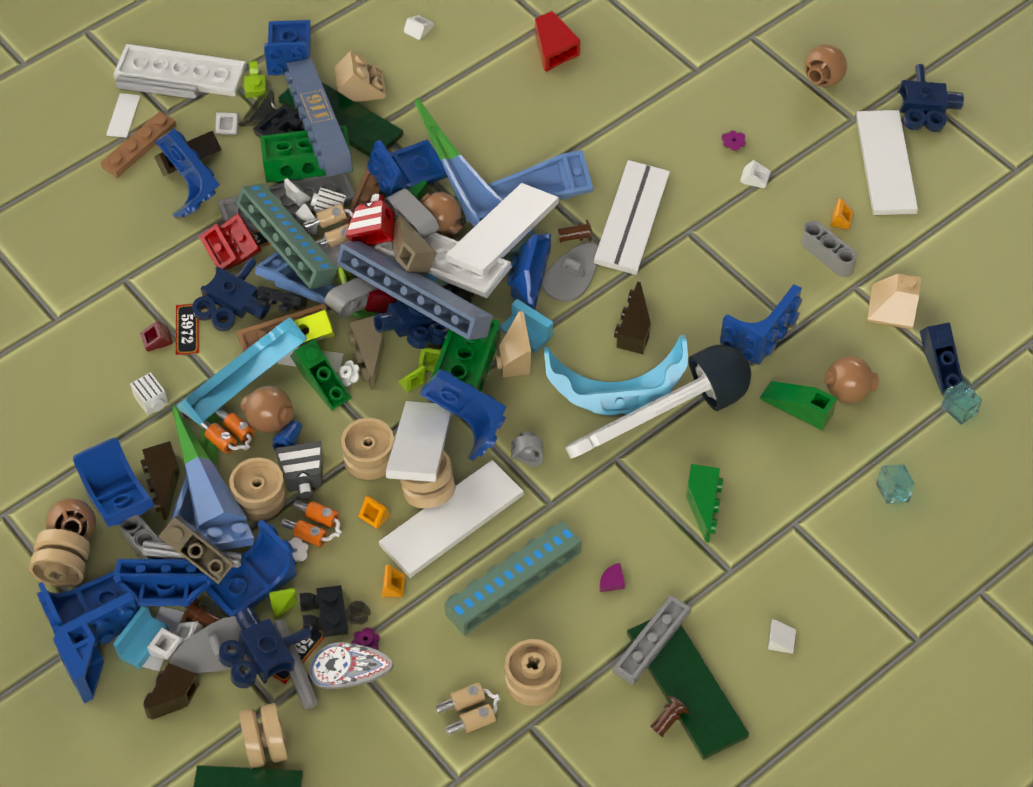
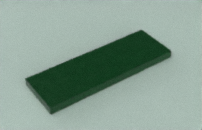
M321 82L339 126L347 125L350 146L370 157L376 141L381 140L388 150L403 136L402 129ZM288 88L278 97L279 103L285 104L298 112V108L295 107L294 98L291 96Z
M650 620L627 630V635L632 643ZM681 625L649 665L648 670L669 704L671 703L669 696L672 695L681 700L690 711L689 714L683 712L680 715L682 717L680 723L704 760L749 738V733Z

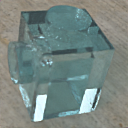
M960 382L955 387L952 385L945 390L941 407L962 425L979 412L982 399L972 388Z
M890 465L881 467L876 485L886 504L909 502L915 483L905 465Z

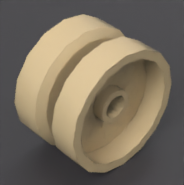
M362 418L350 423L343 431L341 437L346 469L351 475L363 480H374L385 476L394 444L393 431L388 424L375 418Z
M445 451L442 454L436 482L400 479L404 499L410 505L417 508L428 509L438 507L446 503L453 496L456 489L450 457Z
M251 458L239 463L232 471L229 479L231 494L247 519L254 521L268 520L276 516L283 509L286 502V491L283 473L276 463L265 458Z
M63 529L43 530L36 537L33 548L34 553L32 554L28 570L34 578L45 584L60 587L76 586L82 583L84 579L85 563L89 558L91 549L90 543L83 536Z
M541 639L520 641L509 650L505 658V685L508 693L515 701L527 706H539L548 703L557 695L561 686L562 666L558 651L550 643Z
M275 703L261 707L263 723L259 724L256 713L252 708L239 711L242 733L251 768L265 765L264 748L267 747L271 760L274 763L288 760L284 744L286 743L283 723L282 719L278 717Z

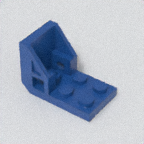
M130 592L58 627L53 641L63 665L83 703L94 698L104 665L97 646L107 644L119 636L138 612Z

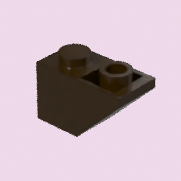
M168 663L165 670L160 671L158 674L156 686L152 693L149 692L144 699L143 706L147 717L153 720L188 707L199 687L196 673Z

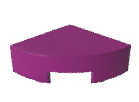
M620 563L610 566L602 574L600 592L625 589Z

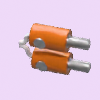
M222 408L216 410V415L223 420V427L242 443H245V446H236L237 440L217 423L210 424L205 420L199 425L205 430V437L225 454L233 450L249 449V443L255 434V430L235 413L228 414Z
M295 500L293 507L305 512V518L329 528L335 527L337 533H333L327 538V530L303 520L295 523L284 518L281 522L282 527L293 531L294 537L317 547H322L325 541H330L335 536L339 537L342 533L339 530V512L314 501L306 504Z

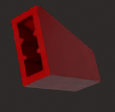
M553 11L540 15L535 19V36L545 72L580 55L581 40Z

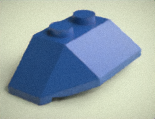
M549 233L533 235L520 247L518 256L514 255L512 268L514 272L509 273L508 286H511V296L513 299H519L534 310L536 309L551 251V234Z
M117 559L114 572V581L125 593H131L136 606H189L215 582L187 559Z

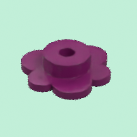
M732 130L722 135L724 147H729L733 151L739 150L740 147L746 144L745 134L741 132L737 133Z
M367 627L362 632L357 631L354 633L355 639L351 643L376 650L379 649L378 642L380 641V636L374 634L373 629Z

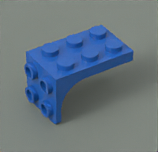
M310 20L269 21L268 43L264 44L268 76L284 75V72H288L287 63L310 58Z
M172 129L155 141V143L187 183V200L173 214L175 218L180 215L184 218L200 207L199 204L216 194L214 189L220 184L214 178L212 170L207 166L205 167L200 161L199 154L187 145L183 134Z
M428 139L391 153L387 151L382 141L378 140L374 143L367 164L370 174L374 175L381 191L385 192L387 197L404 188L409 189L424 180L429 185L448 178L437 152Z
M793 284L772 313L760 322L747 323L728 314L725 315L722 321L720 343L736 348L748 361H753L760 365L766 355L770 356L773 353L776 342L785 337L789 325L796 323L800 315L797 311L802 303V298H800L802 288Z
M440 369L423 386L419 395L468 423L474 435V446L469 455V459L473 461L478 456L482 457L487 448L491 449L498 437L495 433L497 429L501 428L506 419L503 414L507 406L496 401L494 397L476 390L473 385L455 378L452 373Z
M117 438L106 440L73 456L72 460L86 493L107 527L120 525L126 519L134 515H141L149 508L154 507L150 496L134 475Z
M264 520L258 522V537L254 545L242 555L240 567H232L219 584L214 582L205 590L207 595L227 617H236L243 609L255 607L270 596L269 593L277 591L297 576L295 569L297 563L293 558V547L287 540L282 541L276 528L271 523L267 525Z
M115 571L62 593L49 592L43 582L38 584L41 591L36 594L54 634H56L58 627L126 594L114 581Z

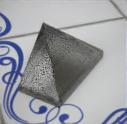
M270 90L259 95L239 125L241 127L258 125L276 111L274 93Z

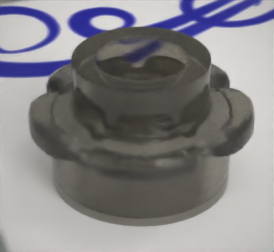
M362 601L350 603L345 612L346 616H348V622L353 625L366 623L368 616L371 614L370 608Z

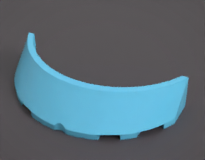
M290 317L188 395L176 405L177 408L200 425L248 384L307 340L306 336Z
M685 335L679 336L669 355L654 369L639 377L619 382L596 381L578 375L564 366L554 356L549 347H544L546 376L554 387L574 405L603 415L629 414L670 393L688 365L687 339Z

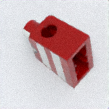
M373 194L370 203L361 204L355 208L345 235L351 242L361 241L371 246L393 241L395 214L384 202V196Z

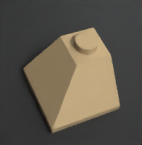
M898 273L873 283L867 322L913 330L921 277Z
M523 311L518 312L499 346V356H495L497 370L501 369L503 378L530 374L531 348Z

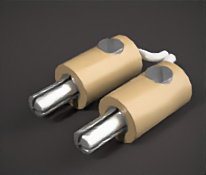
M340 203L317 212V218L304 222L306 230L318 225L325 228L347 219L345 212H348L351 217L353 213L349 209H343ZM349 224L324 233L325 238L315 242L320 248L329 245L330 249L341 245V243L349 242L350 240L345 236Z
M479 682L450 693L449 700L435 705L438 713L451 708L458 712L486 700L484 693H487L489 697L495 700L493 702V710L490 704H486L459 715L460 721L445 727L447 734L450 735L463 729L466 733L496 722L494 713L498 709L497 702L500 701L498 694L493 695L488 689H482Z

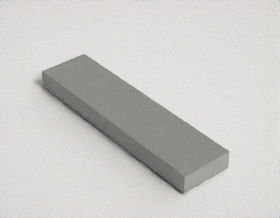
M670 595L614 665L612 673L634 686L689 616L692 608Z

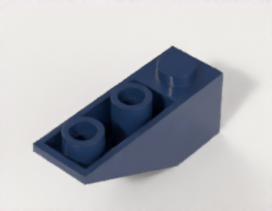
M950 322L928 326L920 330L924 353L941 394L947 395L965 391Z

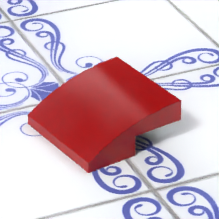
M236 214L221 226L215 224L199 236L215 266L224 270L233 268L262 251L240 214Z

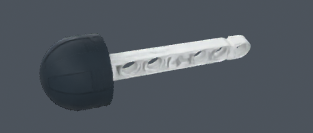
M728 345L709 346L689 356L688 362L694 381L565 446L569 457H577L699 394H702L709 406L715 411H719L737 402L745 395L750 385L751 368L748 360L739 350Z

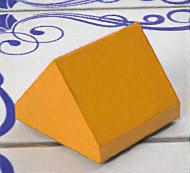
M838 199L833 209L830 226L850 229L853 211L842 199Z
M370 496L365 497L358 514L360 519L376 529L390 516L388 508Z
M389 564L385 566L381 597H403L405 574Z

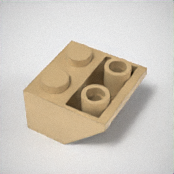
M350 50L334 67L337 91L353 102L384 99L386 97L383 71L378 66L368 63L362 55L355 54Z

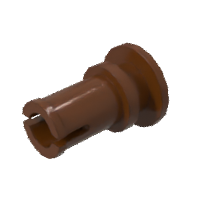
M587 219L584 225L577 223L578 226L558 228L559 235L568 234L559 236L560 243L576 239L583 241V238L588 237L589 242H591L592 228L589 220Z
M196 598L187 607L183 620L188 621L191 618L192 622L198 621L207 627L223 618L206 610V606H199V599Z
M672 695L669 696L671 703L669 705L665 704V710L650 725L661 737L664 736L676 720L680 721L682 718L680 715L683 712L690 713L686 705Z

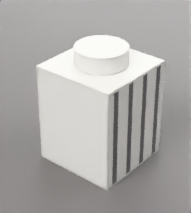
M320 187L319 193H314L311 201V206H314L313 214L340 203L343 206L346 195Z
M151 372L130 383L134 398L148 416L168 405L165 390Z

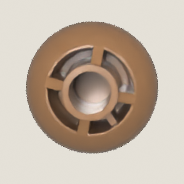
M833 45L817 46L806 57L805 73L808 79L817 86L830 87L836 85L845 76L847 70L846 57L839 48Z
M435 192L430 195L427 193L419 201L437 220L439 230L436 233L443 236L448 235L452 239L464 227L460 223L462 217L461 207L458 201L450 194Z
M846 356L836 360L829 367L828 371L825 372L824 382L831 395L836 397L837 400L844 403H855L863 400L870 391L877 389L879 377L877 373L872 372L870 366L864 360L854 356Z
M275 386L260 387L251 394H247L241 403V409L245 412L249 424L262 433H275L282 430L293 417L291 399L286 392Z
M75 498L63 499L54 504L47 514L46 530L63 529L83 536L87 541L91 539L95 532V514L92 508L82 500Z

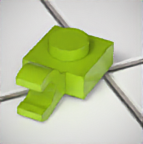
M249 61L250 76H244L246 98L267 96L265 74L259 75L257 61Z

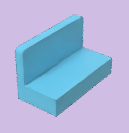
M516 299L512 303V315L501 325V330L507 333L518 312L523 311L530 348L533 352H537L553 336V321L519 299Z
M142 606L113 643L119 659L140 670L151 656L147 648L161 628L170 631L168 625L151 617L148 607Z

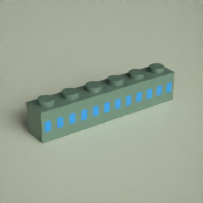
M262 183L242 186L236 205L308 288L313 289L331 285L338 267L266 185Z
M564 521L557 525H551L543 535L537 539H531L523 549L511 553L503 563L491 567L480 579L471 581L466 589L451 595L445 603L446 616L465 636L581 553L582 540Z

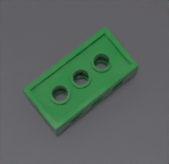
M347 125L339 126L351 153ZM297 131L260 136L266 183H276L285 179L300 180L316 176L323 177L326 175L324 169L319 168L317 156L314 155L307 132Z
M492 319L487 337L468 340L449 329L431 378L441 369L452 373L455 378L473 385L476 390L482 392L501 337L500 321Z

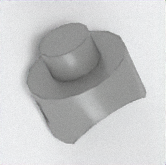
M522 432L520 436L511 442V459L521 461L532 467L541 465L543 462V441L532 432Z

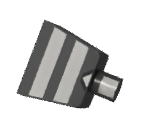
M321 441L276 448L278 464L283 473L288 491H298L300 499L313 497L312 488L322 486L324 456Z

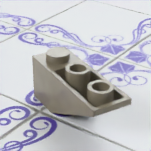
M398 215L394 225V238L392 241L395 259L407 272H429L437 253L402 215Z
M374 316L350 322L351 332L347 333L350 345H355L354 355L357 364L361 363L363 366L361 368L364 382H369L372 390L375 389L384 350L383 332L379 333L375 329Z
M181 516L173 517L159 535L160 539L217 584L222 581L234 565L225 554Z

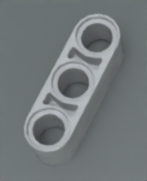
M406 188L385 198V203L394 211V218L397 220L398 215H402L423 239L439 230L435 217Z
M817 221L807 222L803 229L802 246L837 275L842 277L852 275L857 257L856 252Z
M358 277L331 289L327 293L324 302L341 317H346L364 309L369 292L379 288Z
M134 515L119 525L125 542L140 559H168L142 554L144 541L163 542L139 515Z

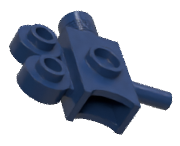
M917 64V81L902 80L898 88V93L903 100L899 112L905 113L903 124L908 129L919 130L925 125L928 130L939 132L943 130L947 122L946 110H961L964 103V95L960 92H948L945 83L926 82L924 65Z
M249 258L237 276L217 266L215 268L216 274L211 282L201 287L202 297L197 298L192 304L194 316L201 321L211 319L214 328L218 331H228L234 326V314L243 319L248 312L260 320L264 319L270 309V304L267 306L256 304L257 299H260L257 296V287L244 281L257 262L253 258ZM203 309H208L207 312H201ZM223 319L228 320V321L225 322V323H221V322H220V321L223 320Z
M396 299L398 302L389 304L386 313L374 316V327L377 332L394 330L399 337L407 336V342L417 349L427 348L430 342L436 345H443L449 330L447 327Z
M252 607L240 611L235 617L242 629L239 632V641H225L221 644L218 655L221 664L231 668L230 678L232 683L239 688H248L255 683L257 674L263 684H265L272 675L278 672L294 671L295 660L287 647L311 637L310 630L306 627L281 638L270 618L261 622ZM231 649H232V650H235L236 652H235V653H229L228 650H231ZM245 654L247 655L249 661L244 660ZM247 670L248 673L242 674L240 671Z

